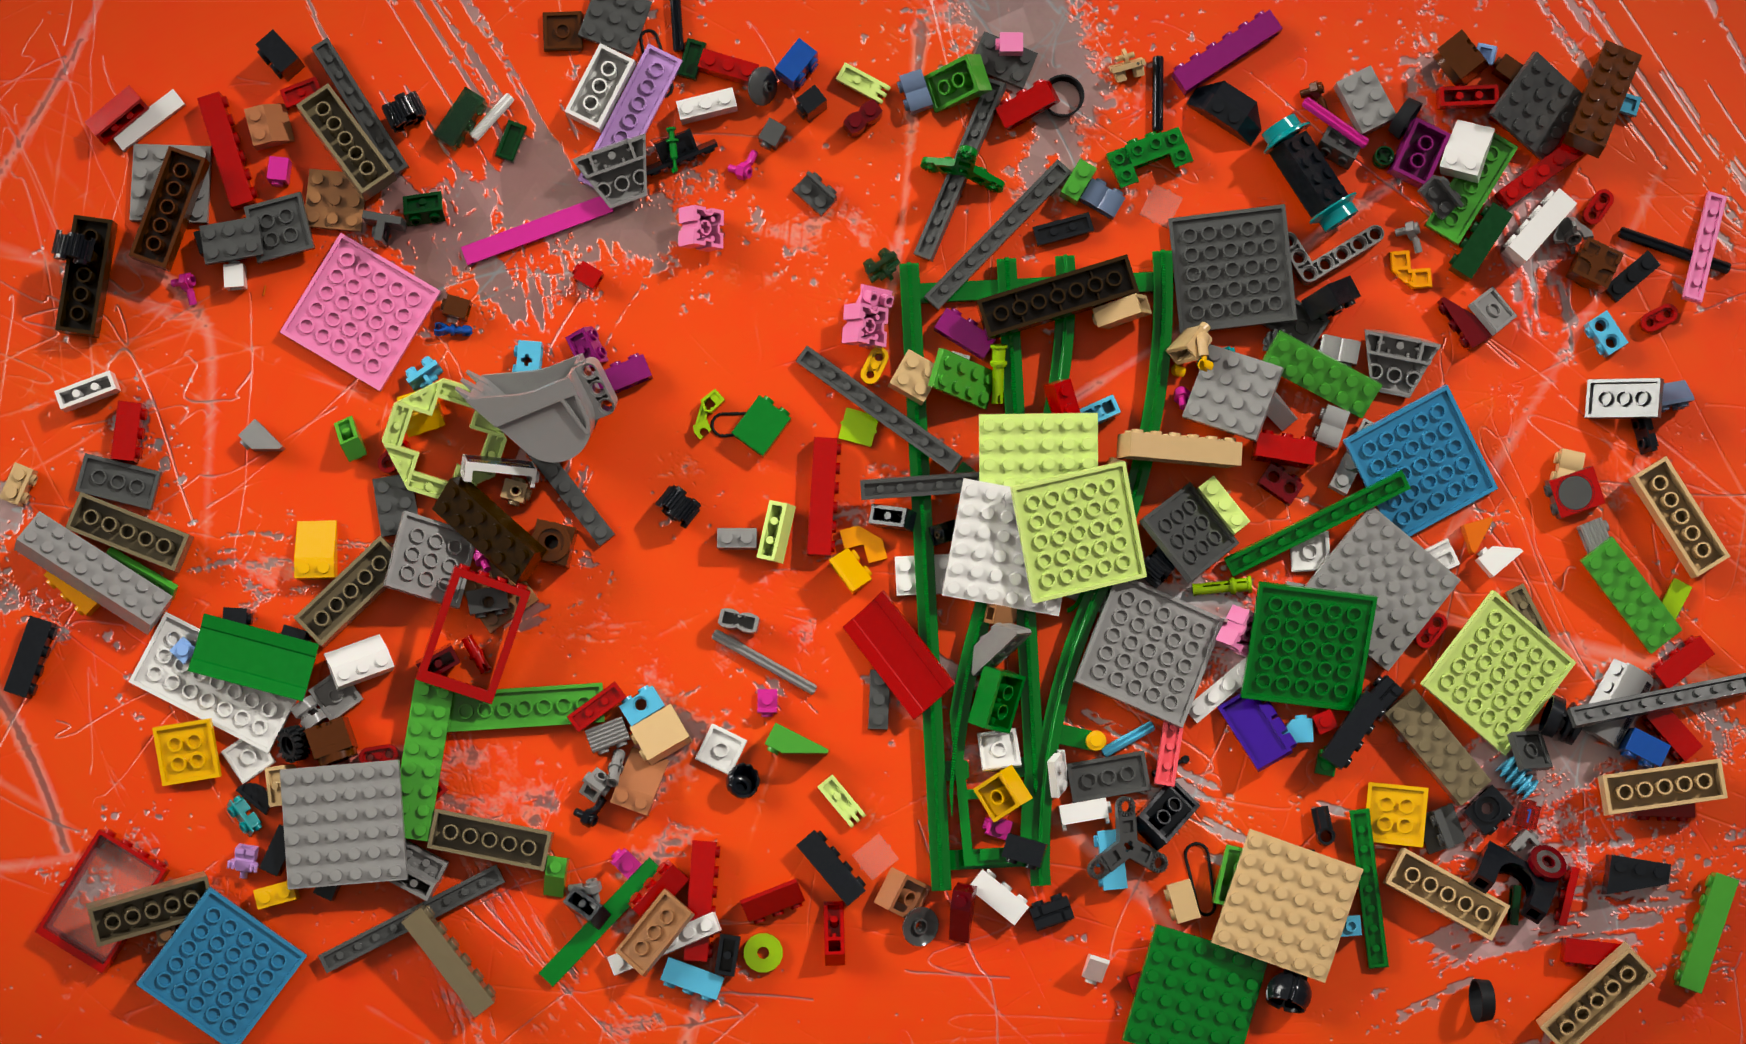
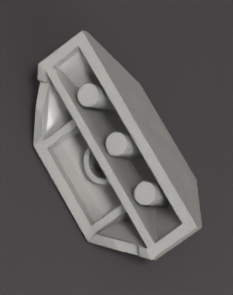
M1001 622L991 626V630L982 635L980 640L974 645L972 675H981L984 665L990 667L999 665L1032 634L1031 629L1012 623L1002 624Z

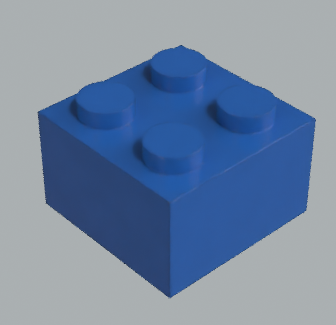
M798 38L775 67L776 77L793 91L797 87L801 88L807 80L805 77L808 73L812 74L819 65L817 63V51Z
M1634 727L1628 729L1616 750L1621 752L1620 756L1623 758L1639 761V766L1649 769L1662 766L1671 745Z

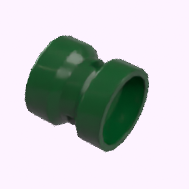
M1388 146L1379 147L1372 157L1373 165L1379 169L1387 168L1394 159L1393 150Z

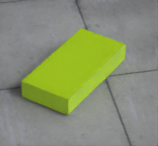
M1673 578L1661 602L1676 620L1692 587Z

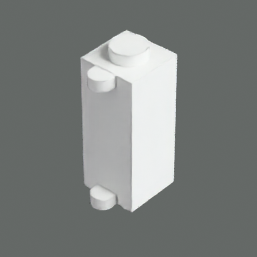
M1106 798L1058 806L1063 831H1067L1066 825L1096 819L1105 818V823H1110L1109 813H1112L1110 801H1106Z

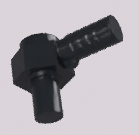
M600 796L594 807L588 808L586 811L576 808L573 814L581 818L580 822L582 825L588 828L590 826L593 827L598 822L597 814L607 800Z

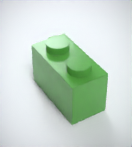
M1080 159L1059 196L1076 206L1094 177L1097 168Z

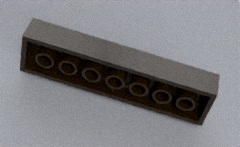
M1126 254L976 301V306L987 341L1088 311L1135 293L1138 294L1139 289L1128 255Z

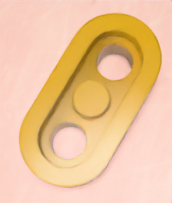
M874 348L871 350L861 370V379L865 384L873 385L880 379L889 359L888 352L884 348ZM876 355H881L883 359L877 361L875 357ZM872 372L874 377L868 378L867 373Z

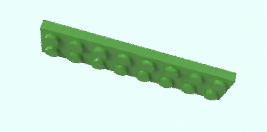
M416 678L400 768L406 839L428 842L454 692L416 680Z
M603 683L497 689L492 704L454 692L448 732L572 725L567 716L603 690ZM605 714L593 723L605 722Z

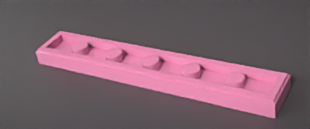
M1710 191L1706 193L1681 298L1683 300L1701 304L1703 301L1727 196Z

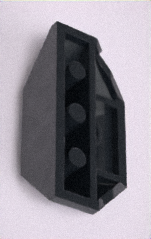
M1226 81L1196 88L1186 103L1187 106L1250 147L1262 130L1257 102Z

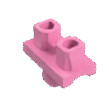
M861 284V292L856 303H865L872 305V307H892L894 301L893 291Z

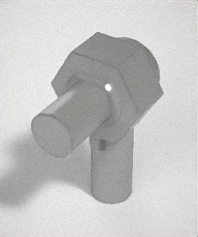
M1414 220L1405 223V227L1395 229L1397 237L1407 234L1409 240L1413 243L1415 253L1422 252L1420 239L1417 236L1420 233L1418 222H1414Z
M597 878L587 879L585 884L568 885L569 892L575 886L584 893L590 894L597 902L601 901L599 892L602 890L601 881H597Z

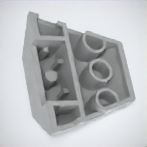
M646 133L626 138L572 159L610 209L647 196Z
M1364 329L1369 377L1382 384L1379 392L1410 398L1427 367L1431 364L1433 357L1442 345L1419 337L1383 330Z

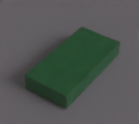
M687 39L681 59L683 62L677 76L694 81L697 80L699 73L698 64L703 48L706 49L707 45L705 42Z
M508 120L495 157L514 163L527 126Z
M1520 885L1510 886L1508 903L1510 908L1507 915L1508 925H1518L1522 888Z

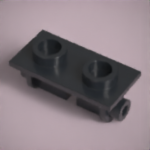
M1651 418L1631 419L1640 454L1657 451L1659 444L1656 434H1649L1648 431L1654 429Z
M956 519L928 527L934 546L952 541Z

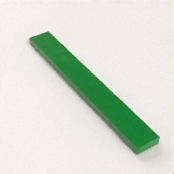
M1370 808L1349 810L1355 862L1357 867L1363 869L1358 886L1369 969L1389 967Z
M650 857L603 905L611 916L601 929L598 930L587 922L539 972L552 987L630 907L628 903L631 896L635 892H639L644 882L657 872L658 865Z

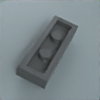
M870 670L868 729L888 730L889 687L876 670Z

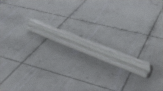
M717 629L712 635L713 640L811 695L815 693L817 685Z

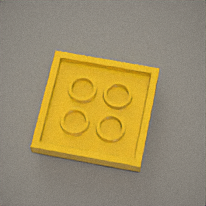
M212 718L152 728L162 786L222 776Z
M1369 782L1366 808H1370L1374 843L1423 848L1429 788Z

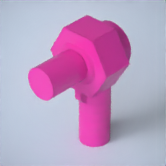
M751 150L746 161L741 162L737 166L730 164L728 172L735 173L739 180L745 181L751 178L753 172L751 166L758 152Z
M190 272L180 274L178 279L171 280L172 287L180 286L187 293L189 305L197 304L193 290L196 278Z
M1183 386L1177 387L1173 394L1174 402L1179 404L1181 410H1185L1191 394Z
M476 550L473 555L476 566H482L484 571L489 572L491 570L490 561Z

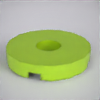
M758 933L752 936L744 947L746 964L752 970L759 973H767L774 970L780 964L783 957V948L780 941L768 933ZM761 947H765L769 951V955L765 959L758 956L757 952Z

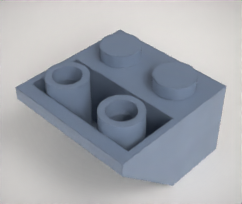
M1685 380L1664 383L1661 413L1670 408L1673 411L1684 409V407L1689 406L1690 402L1695 400Z

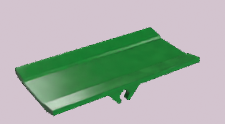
M204 614L187 671L303 702L319 644Z

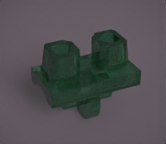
M885 247L878 253L881 260L875 263L870 258L863 262L865 272L871 283L877 279L882 281L886 277L892 281L894 279L892 273L897 270L896 266L900 264L897 254Z

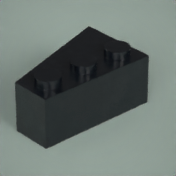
M1606 855L1601 894H1612L1669 884L1671 864Z

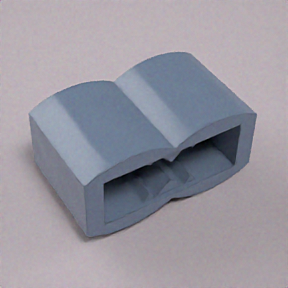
M921 69L899 76L900 81L897 82L899 92L905 95L906 99L903 100L906 111L910 110L911 115L933 108L932 99Z
M1092 178L1079 201L1113 220L1125 200L1124 193L1116 188H1113V190L1106 186L1107 183L1099 178L1096 180Z

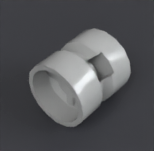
M312 695L305 697L303 702L299 701L290 709L296 719H301L300 725L304 729L315 725L319 726L327 719L322 709H317L318 704Z

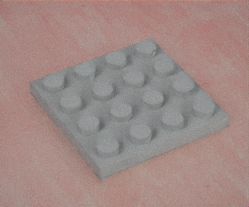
M134 144L129 220L131 222H141L167 149L171 146L204 157L210 162L188 222L193 224H209L213 148L211 146Z
M1209 344L1207 360L1213 362V369H1207V372L1199 370L1182 417L1257 442L1284 368Z
M403 511L383 587L441 604L454 565L459 566L462 563L470 566L475 547L449 524ZM459 578L450 604L451 608H460L467 579Z

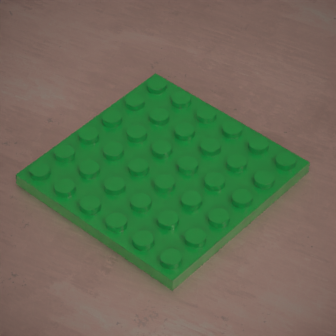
M1259 581L1241 698L1350 711L1362 693L1378 597Z
M1155 924L1122 1040L1134 1044H1244L1268 963L1211 943V940Z

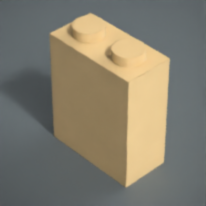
M1137 293L1092 309L1094 324L1099 328L1111 329L1152 314L1147 296Z
M671 704L630 727L632 731L630 737L635 745L639 744L642 749L639 751L644 762L648 760L651 765L693 742Z

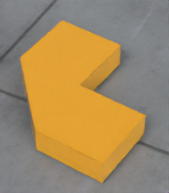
M1409 250L1389 252L1391 273L1413 290L1433 287L1431 268L1411 269Z
M859 525L840 530L844 550L864 545L868 564L887 559L883 539Z

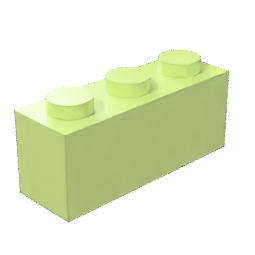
M1214 475L1197 488V491L1233 535L1251 522Z
M769 500L757 558L783 564L796 506Z

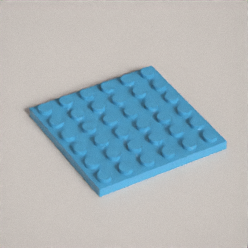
M1446 384L1343 439L1365 487L1400 470L1403 471L1411 489L1375 507L1409 537L1498 489L1449 386Z
M209 886L136 982V985L219 1043L241 1044L305 960L307 954Z

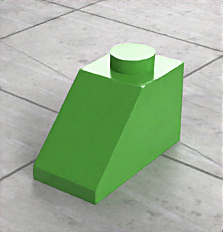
M352 416L334 423L340 446L349 462L367 455L364 442Z
M548 855L543 895L564 897L570 858Z

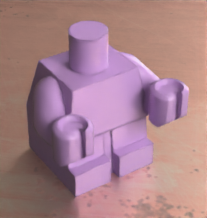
M239 843L235 847V858L227 861V869L235 868L236 871H240L239 878L247 879L248 872L254 871L253 873H256L259 867V863L256 862L259 846Z

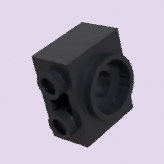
M1488 785L1461 813L1481 835H1486L1487 833L1491 835L1498 829L1497 824L1501 820L1505 822L1512 815L1511 811L1514 807L1493 785ZM1484 803L1490 806L1488 814L1482 812L1481 808Z

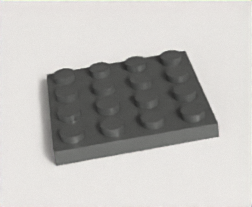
M1533 52L1489 114L1541 161L1553 152L1566 134L1582 93L1538 52Z
M1191 482L1139 521L1188 584L1239 544Z

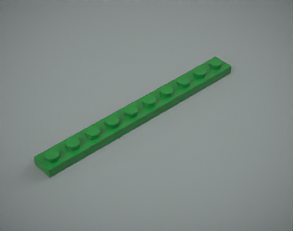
M1400 470L1225 557L1224 560L1234 577L1411 489L1403 471Z

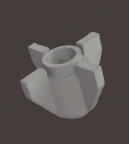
M1567 217L1558 225L1553 235V240L1555 244L1566 242L1569 245L1571 254H1575V245L1582 241V237L1584 240L1588 237L1594 239L1592 230L1580 223L1577 218Z

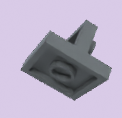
M363 210L362 219L367 225L373 226L372 237H374V241L379 247L387 248L391 229L406 232L407 224L402 217Z
M1452 803L1426 813L1424 845L1428 854L1452 848L1456 844L1466 841Z

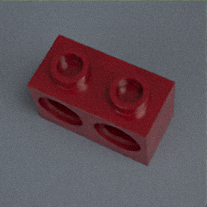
M1271 463L1256 485L1287 506H1290L1304 486L1301 483L1302 480L1294 474L1290 476L1284 472L1286 469L1280 464L1275 463L1274 465ZM1275 473L1278 476V481L1271 482L1268 479V474ZM1285 484L1293 485L1294 492L1291 494L1287 493L1284 489Z

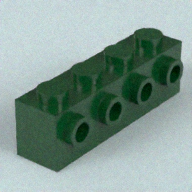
M1494 202L1490 206L1486 205L1480 213L1483 216L1479 223L1475 221L1470 229L1472 232L1469 239L1464 238L1459 246L1462 248L1458 255L1455 253L1449 261L1451 266L1448 270L1466 282L1473 278L1513 214Z

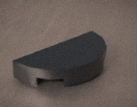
M247 783L236 789L239 794L262 813L268 814L270 807L265 787L257 783Z

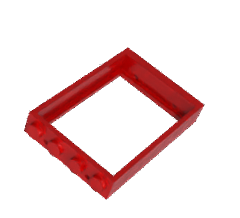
M460 563L459 566L454 565L415 678L416 680L492 704L531 591L527 589L528 586L525 584L517 583L514 585L508 583L509 579L497 576L496 579L490 577L489 572L483 570L475 572L470 570V566ZM460 577L520 597L488 690L428 671Z

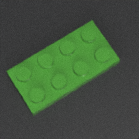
M939 348L928 386L980 409H987L992 392L993 370L951 351Z

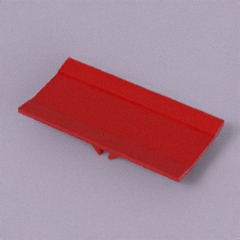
M884 590L843 626L844 630L913 720L924 713L956 684Z

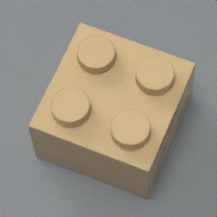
M908 349L888 387L922 406L932 387L928 386L934 363Z

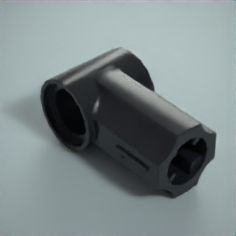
M1328 806L1311 809L1317 842L1322 846L1332 844L1335 840V832L1333 831ZM1323 831L1330 834L1331 839L1329 842H1324L1321 839L1320 835Z

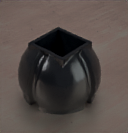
M1285 969L1275 975L1268 983L1266 1002L1277 1009L1283 1007L1286 1012L1304 1013L1312 998L1311 987L1307 981L1308 977Z

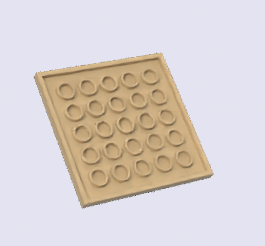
M1249 829L1211 943L1325 983L1363 869Z

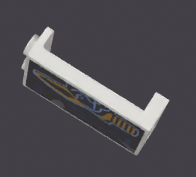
M462 454L460 474L463 481L472 482L473 471L527 476L526 480L530 488H535V483L539 482L540 472L537 471L533 461Z

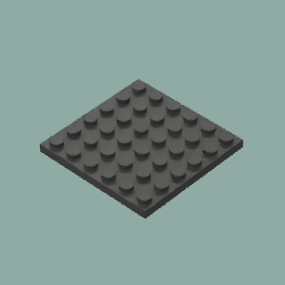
M1285 204L1168 218L1180 334L1187 328L1199 326L1201 322H1206L1211 327L1210 331L1298 321Z

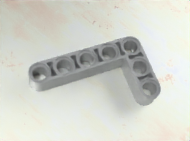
M1378 225L1370 226L1314 261L1310 259L1296 235L1288 232L1289 239L1292 241V246H1290L1292 270L1301 284L1311 285L1376 246L1383 239L1384 230ZM1370 232H1377L1379 238L1376 240L1372 239ZM1359 241L1362 244V249H1355L1353 242ZM1342 251L1345 253L1346 258L1343 260L1339 259L1336 253ZM1293 255H1300L1303 259L1302 262L1296 263L1293 260ZM1326 261L1329 264V269H1322L1320 262ZM1303 272H1311L1313 279H1306Z

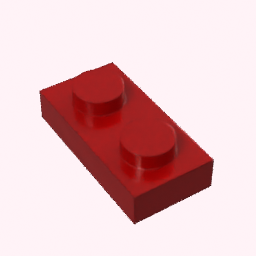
M315 76L281 89L280 93L286 108L290 109L296 107V104L321 87Z

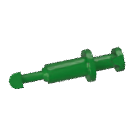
M667 127L666 131L669 133V139L666 140V143L669 144L670 159L673 160V168L671 170L672 173H676L678 171L676 143L679 142V139L675 138L674 131L676 127Z

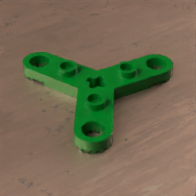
M959 146L956 159L951 157H923L920 164L921 168L925 169V171L928 170V172L931 170L932 173L939 171L942 174L962 175L980 186L984 185L985 188L990 191L993 190V192L1001 193L1005 186L1004 181L988 173L985 168L975 165L978 151L971 146Z

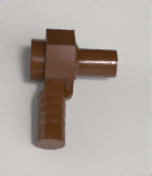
M1318 80L1309 83V88L1300 90L1302 98L1312 95L1319 105L1328 110L1325 98L1322 96V93H1325L1322 82H1318Z

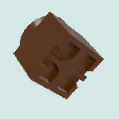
M1460 30L1437 49L1438 53L1433 56V59L1455 86H1459L1461 83L1467 84L1489 66L1485 57L1463 30Z
M1588 237L1581 243L1576 256L1571 262L1566 278L1575 281L1583 288L1591 289L1601 294L1608 289L1624 253Z
M537 519L532 537L547 549L540 562L569 569L578 530L575 527Z
M340 716L330 720V722L321 723L320 726L315 725L304 729L314 760H318L319 766L333 765L358 755L356 749L358 744L348 717Z

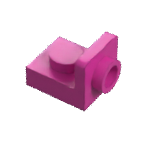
M758 689L757 713H761V717H773V713H778L777 689Z
M985 817L982 829L985 830L984 834L1006 840L1013 822L1002 818L994 823L991 817Z
M619 848L611 856L613 860L610 863L627 879L642 865L626 848L623 850Z

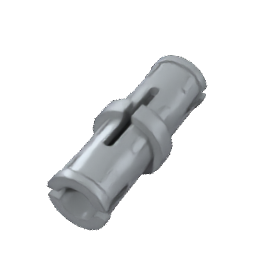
M622 749L613 751L612 761L608 765L606 784L610 787L618 786L620 774L624 769L623 761L626 753Z

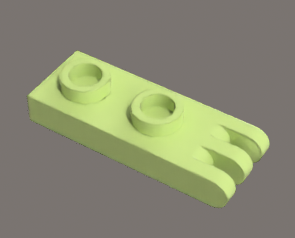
M846 62L836 77L837 82L871 100L874 99L879 104H882L883 100L877 96L880 95L884 98L887 96V93L881 89L889 91L891 88L889 85Z
M833 774L818 786V789L851 828L854 824L849 819L853 817L858 823L861 821L856 816L858 812L863 818L866 816Z

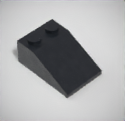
M1176 781L1173 788L1163 786L1135 815L1137 817V832L1158 851L1171 840L1200 805Z

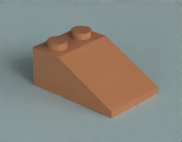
M632 747L610 802L649 816L670 760L663 758L651 765L648 760L644 762L639 753L640 749Z

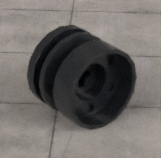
M1552 695L1542 713L1538 733L1552 738L1558 731V741L1562 742L1565 739L1566 744L1572 745L1582 730V727L1573 729L1567 712L1569 707L1577 706L1576 703L1571 702L1566 709V699Z

